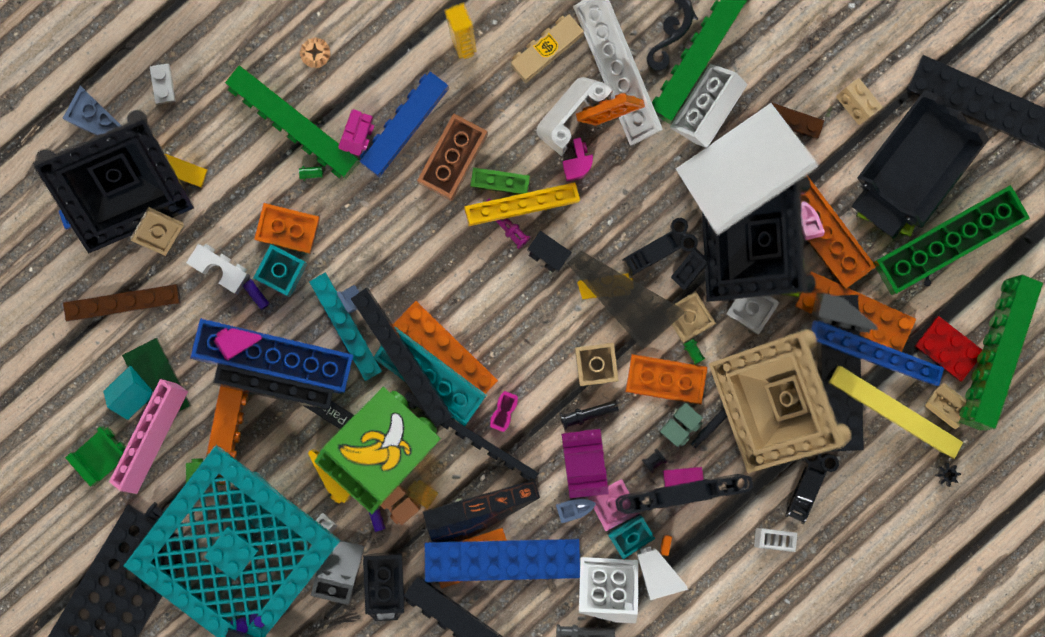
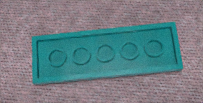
M395 327L453 414L452 418L465 427L487 395ZM381 345L373 358L405 381Z

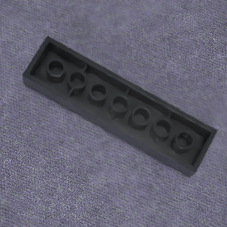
M836 295L844 298L859 311L858 295ZM832 321L831 324L825 323L838 329L860 336V332L854 330L855 326H851V328H843L835 326L836 322ZM817 343L818 374L828 398L829 406L833 412L834 420L837 425H846L851 432V438L844 446L825 452L864 450L862 403L829 383L837 366H842L861 378V359Z

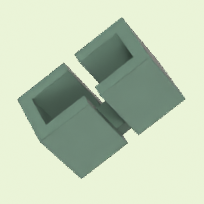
M683 403L673 415L687 430L685 431L673 419H669L659 431L676 447L679 445L683 447L690 439L688 437L689 433L692 430L696 432L703 424L700 422L703 417L687 403Z

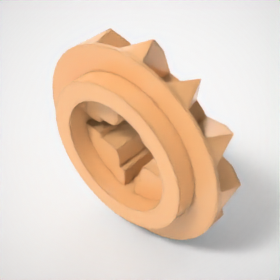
M316 37L307 39L302 44L300 50L301 60L311 68L322 67L330 58V48L323 39ZM316 45L317 50L323 53L316 54L314 60L313 55L309 52L313 51Z

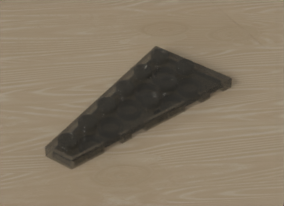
M580 251L567 263L642 349H645L687 312L583 251Z

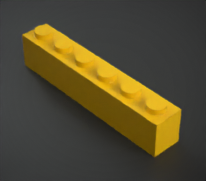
M464 3L445 10L450 37L459 59L462 57L468 59L474 56V53L477 52L474 30Z

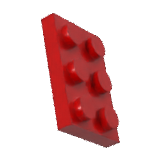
M940 316L936 317L914 346L937 365L943 367L946 372L959 382L964 380L977 363L979 354L983 351V349Z

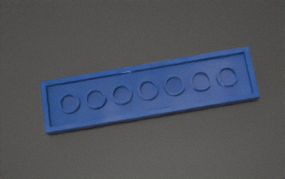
M579 539L425 542V582L580 578Z

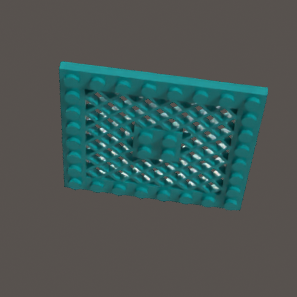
M215 445L124 564V567L215 637H225L228 628L236 630V619L240 615H246L248 626L246 634L255 637H266L341 540L226 451ZM225 481L227 490L218 491L217 482ZM212 483L213 492H205ZM231 483L238 489H231ZM241 493L242 502L233 503L232 494ZM227 494L229 504H220L219 495ZM246 495L254 501H247ZM214 496L215 505L206 506L205 497ZM201 499L202 507H194L198 500ZM257 505L258 514L249 515L248 506ZM243 506L244 516H235L234 507ZM262 507L270 513H262ZM230 508L231 517L222 518L221 509ZM216 509L217 519H208L207 510ZM202 511L204 520L195 521L194 512ZM189 514L190 522H182ZM272 517L273 526L264 527L263 518ZM259 518L260 527L251 528L250 519ZM277 519H279L285 525H278ZM245 520L246 529L237 530L236 521ZM230 521H231V522H232V528H231L230 526H228V527L224 530V528H223V522H230ZM218 523L219 532L211 533L209 524ZM204 524L206 533L197 534L196 525ZM191 526L192 535L184 536L182 527ZM178 528V535H179V536H177V537H171L172 534H173V533L176 531V529ZM288 529L289 538L280 539L279 530ZM274 530L275 539L266 540L265 531ZM293 531L301 537H293ZM261 532L262 541L253 542L252 533ZM247 533L248 540L241 534ZM220 536L214 543V545H212L211 537ZM207 538L208 547L199 548L198 539ZM193 539L194 548L186 549L184 540ZM180 541L181 550L172 551L171 542ZM303 541L305 550L295 551L294 542ZM290 542L291 551L282 552L281 543ZM166 544L167 551L159 552ZM276 544L277 553L268 554L267 545ZM263 545L264 554L255 555L259 551V548L256 546ZM208 551L204 556L207 560L201 561L200 552ZM187 553H195L196 562H188ZM182 554L183 563L174 564L173 555ZM305 554L297 564L296 555ZM160 556H168L169 565H161ZM292 556L293 565H284L283 557ZM278 557L279 566L270 567L269 558ZM265 559L266 568H257L256 560ZM251 561L252 569L244 570ZM202 565H211L212 573L203 574ZM197 566L198 575L190 576L189 567ZM184 567L185 576L176 577L175 568ZM216 567L219 568V569H220L221 571H223V572L217 573V572H216ZM165 569H170L171 575ZM293 569L292 572L286 578L285 570ZM280 571L281 579L272 580L271 572ZM267 572L268 581L259 582L258 573ZM244 574H253L254 582L245 583ZM240 575L241 584L232 585L231 578L235 581ZM226 576L227 585L219 586L217 577ZM213 578L214 587L205 588L204 579ZM199 579L200 588L192 589L191 580ZM179 581H186V586ZM281 584L278 590L274 593L273 585ZM260 586H269L270 594L261 595ZM255 587L256 596H247L246 588ZM241 588L243 597L234 598L233 589ZM228 590L229 599H221L219 591ZM215 591L216 600L207 601L206 592ZM195 593H201L202 599ZM270 599L267 602V604L263 607L262 600ZM257 600L258 609L249 610L248 601ZM244 602L245 610L236 611L235 603ZM230 603L231 612H223L221 604ZM210 605H217V610ZM258 614L257 616H262L261 621L265 625L261 628L256 627L254 620L250 624L249 615ZM232 616L233 625L231 624V621L226 617Z

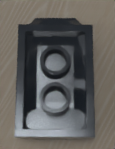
M402 553L363 555L365 614L370 615L374 621L398 620L400 615L405 612Z

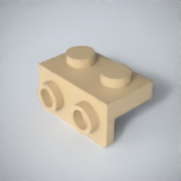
M860 78L852 82L836 96L858 125L864 123L883 108Z
M942 383L932 391L925 407L956 430L961 424L959 423V413L966 404V399L945 383Z

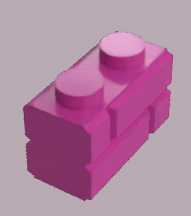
M355 109L351 110L338 146L339 149L346 152L349 151L357 156L361 154L362 149L366 150L369 139H366L367 135L371 136L375 126L371 124L373 117L365 113L362 114V112Z

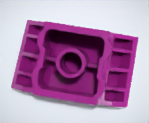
M595 429L561 434L569 497L577 498L609 494L601 430Z

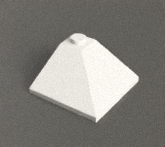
M581 557L579 613L613 622L636 623L638 616V560Z

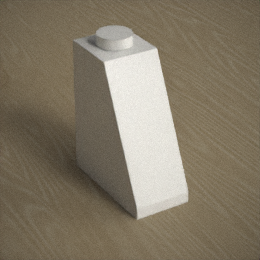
M651 546L640 549L637 557L650 600L688 590L687 585L655 548L652 549Z

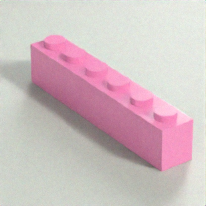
M160 379L109 481L118 490L134 494L138 493L188 393L187 390L177 383Z

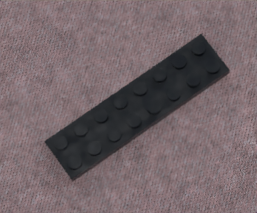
M921 56L906 91L918 96L924 90L939 94L946 107L961 111L963 116L1045 151L1044 107L930 57Z

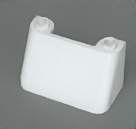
M585 77L578 78L538 124L537 135L562 156L567 151L568 147L566 145L571 139L569 129L564 126L567 120L583 102L593 106L600 101L610 100L613 90L603 82Z

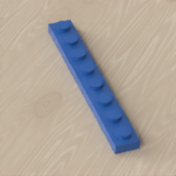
M813 321L811 331L816 336V343L933 386L940 385L944 371L943 367L820 321Z

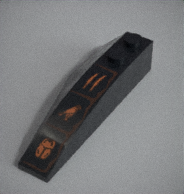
M531 480L424 510L423 515L432 542H457L475 536L536 501L540 496L536 481Z

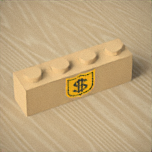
M570 14L566 17H560L552 29L547 28L541 33L542 37L540 39L531 41L522 54L518 52L512 57L511 67L525 84L584 35V31Z

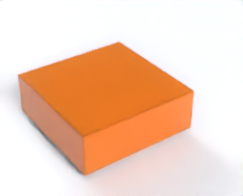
M663 535L660 547L662 555L669 556L672 541L671 535Z

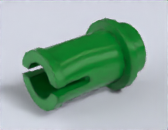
M302 166V168H299V178L304 181L310 178H323L322 166L306 168Z
M691 339L683 344L684 350H687L694 364H697L705 359L697 346L698 342Z

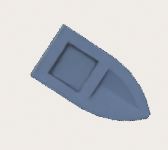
M572 499L556 504L561 523L587 515L596 503L588 499Z

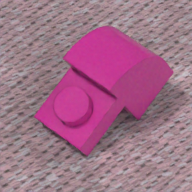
M581 138L573 139L576 158L562 162L566 182L579 180L585 177L591 170L593 154L585 156L588 153L585 142L581 141Z

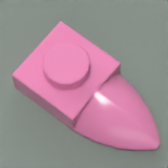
M802 202V233L805 240L824 236L825 232L817 212L811 205Z

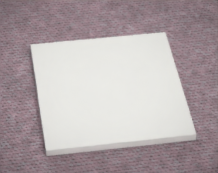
M770 103L709 145L708 148L703 149L677 167L676 170L718 235L818 167V164L772 103Z

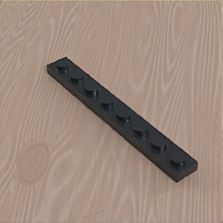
M369 288L363 289L352 297V302L434 425L438 427L453 417V414Z
M407 391L404 398L407 400L408 406L413 409L419 407L423 410L422 414L430 419L416 396ZM452 418L440 425L447 430L449 427L456 430L454 434L463 440L466 437L472 440L471 445L477 449L485 448L489 451L487 455L493 459L501 458L505 461L503 465L509 469L514 470V468H517L521 471L520 475L529 481L531 478L535 480L539 474Z

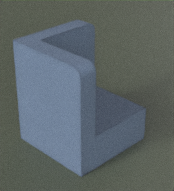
M355 285L342 292H337L338 297L349 314L357 310L351 300L352 297L359 293Z

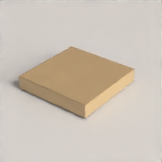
M148 207L132 234L131 241L166 256L184 224Z
M696 291L663 311L683 344L716 324Z

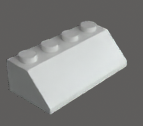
M710 64L670 128L693 143L708 148L748 84L736 72Z

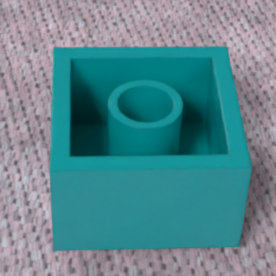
M271 244L253 279L291 297L308 263Z

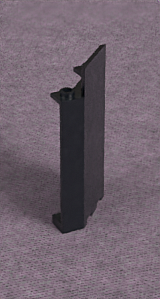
M924 90L857 177L862 184L861 188L863 191L851 207L892 239L896 238L906 223L910 226L916 225L922 228L989 141L988 136L983 128L967 123L961 111L946 107L939 94Z

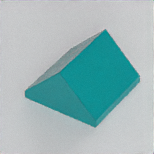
M129 366L103 391L107 408L127 420L137 413L151 399L154 393L132 366Z
M641 514L632 517L607 533L623 559L656 539Z

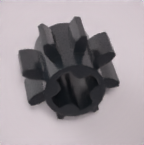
M945 463V467H937L939 472L935 476L940 478L939 484L946 482V486L951 487V482L958 483L957 476L961 475V473L956 472V465L950 468L949 463ZM951 472V476H944L945 473Z

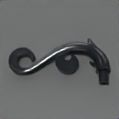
M690 0L674 1L678 4L679 10L683 9L684 20L681 27L675 30L673 25L678 26L680 24L679 20L674 16L665 19L663 30L670 37L655 45L648 53L647 63L652 70L662 71L668 67L670 62L666 51L661 52L663 60L655 62L653 60L655 52L678 41L690 29L693 19L698 20Z

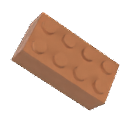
M453 113L417 180L418 184L453 201L485 142L488 132Z

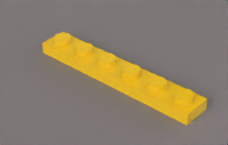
M570 183L468 205L464 207L468 226L579 203L580 197L576 183Z

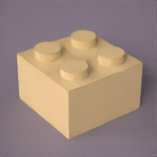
M614 343L575 347L579 386L619 381Z

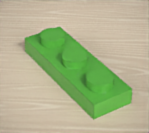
M473 168L470 187L524 194L528 192L530 176Z

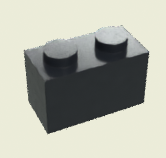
M539 231L527 249L530 258L536 262L539 260L544 262V267L552 273L554 271L559 273L572 254L571 251L542 231Z

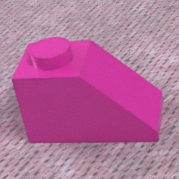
M225 328L216 334L217 338H215L214 342L228 361L259 342L262 337L255 333L233 328L228 331Z

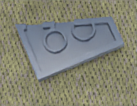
M81 85L63 116L64 121L96 136L122 126Z

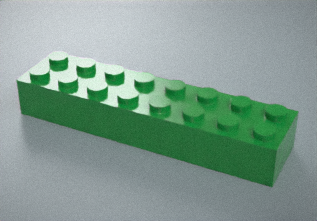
M1009 185L873 263L876 265L877 272L892 296L1027 221L1030 217L1014 189Z
M1022 274L1006 279L1002 283V293L996 301V311L990 319V329L983 340V351L977 358V369L971 376L972 384L966 392V404L960 410L959 423L980 431L996 429L1043 286L1042 282Z

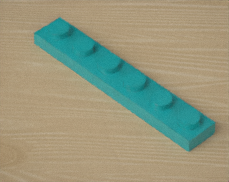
M325 272L309 281L348 352L353 355V360L364 380L367 381L381 373L380 366L373 358L371 350L351 315L346 311L338 297L337 291L327 273Z

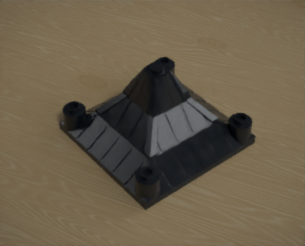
M141 110L130 112L127 116L126 124L60 151L57 154L49 149L40 150L36 154V161L33 162L34 169L88 254L131 236L148 207L172 218L194 209L188 189L181 184L148 125L146 114Z
M806 175L718 235L702 212L704 256L710 261L705 267L707 302L731 301L733 299L792 293H811L815 289L816 280L814 276L805 273L800 196L805 194L810 188V179Z

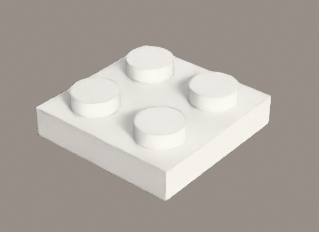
M771 296L735 299L726 314L759 335L780 302Z

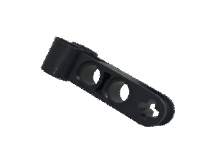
M674 219L670 225L669 233L622 259L630 269L631 276L679 249L685 253H690L693 249H696L698 240L694 235L686 234L688 223L685 219ZM675 223H682L684 230L677 232L674 229ZM691 239L694 243L693 248H686L683 244L684 240Z
M818 453L812 461H809L807 457L802 458L806 465L789 503L785 517L789 516L799 520L801 524L806 522L826 473L834 472L839 467V460L834 455L824 454L821 456V453ZM827 458L833 460L831 468L825 467L824 463ZM792 510H795V511H797V512H800V513H802L803 515L797 514V513L793 512Z

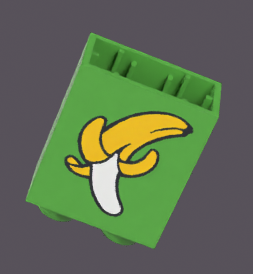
M383 386L322 448L314 462L365 509L373 514L432 451L441 438L436 434L437 429L429 419L425 417L418 418L408 409V402L404 396L396 391L389 392Z

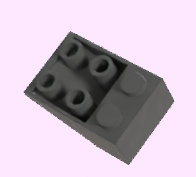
M825 293L816 294L811 315L817 317L816 321L829 324L834 321L836 322L835 326L843 328L855 326L854 330L870 333V330H877V326L844 298Z
M341 540L317 570L311 596L349 605L352 601L365 546Z

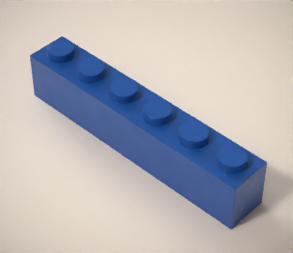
M431 71L428 75L424 74L421 77L418 88L410 91L407 96V102L404 105L401 104L396 109V116L385 123L383 127L385 130L381 135L378 133L372 140L373 145L369 150H364L360 156V163L379 178L449 90V86Z

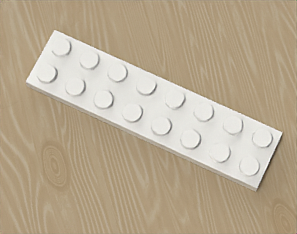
M582 0L574 5L573 8L603 81L613 90L611 100L615 99L616 95L622 93L644 100V108L619 117L630 146L663 130L610 1Z

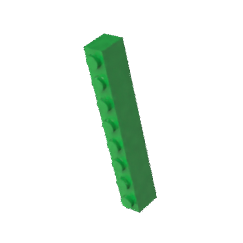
M716 0L710 9L713 11L710 17L706 16L700 25L703 27L700 33L696 32L690 41L693 43L690 49L686 48L680 57L683 59L680 65L676 64L670 73L673 75L670 81L666 80L660 89L663 91L660 97L656 96L652 101L657 117L671 124L747 0Z
M240 65L225 82L229 87L227 90L235 97L240 95L243 98L242 102L250 109L254 106L259 110L257 114L264 120L269 118L273 122L271 125L279 132L283 129L288 133L286 137L293 143L298 141L302 144L301 149L308 155H311V153L318 157L316 161L324 167L326 165L331 167V173L339 179L341 177L347 179L360 163L358 158L349 151L346 152L339 149V143Z

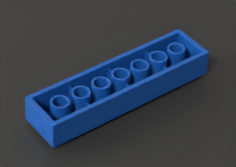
M200 318L190 359L214 365L222 364L331 389L334 393L343 394L345 393L353 355ZM225 328L228 331L233 328L255 333L262 337L259 342L228 361L214 342L215 338H217L216 334Z

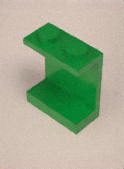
M99 427L97 429L98 432L76 452H71L65 457L90 487L97 485L117 467L126 449V446L121 441L118 442L114 438L115 433L109 427Z

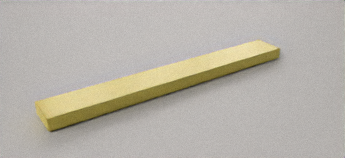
M837 366L829 381L831 385L951 459H955L963 444L961 440L842 366Z

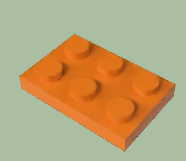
M626 93L618 94L615 96V99L603 100L597 106L583 108L581 112L576 113V118L579 122L597 126L644 108V100L635 96H628Z
M263 203L254 240L311 254L320 217Z

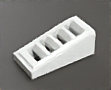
M756 528L754 547L796 552L797 533ZM771 534H773L772 545H770ZM779 535H781L780 546H778ZM789 536V544H788V547H785V546H786V537Z

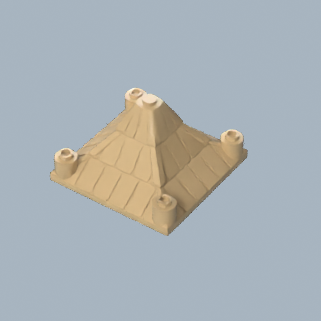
M803 330L709 363L747 473L842 447L851 438L849 428L843 424L837 425L834 420L828 398L811 356L810 349L814 348L817 342L816 336L811 330Z

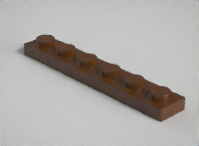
M174 284L63 302L65 320L70 322L181 303L178 285Z

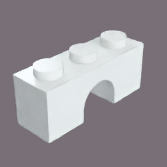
M206 243L204 246L198 244L186 263L205 275L211 267L220 266L223 276L219 284L238 295L243 288V284L250 277L246 273L247 269L239 264L236 266L229 263L231 259L222 253L220 256L213 253L215 249Z

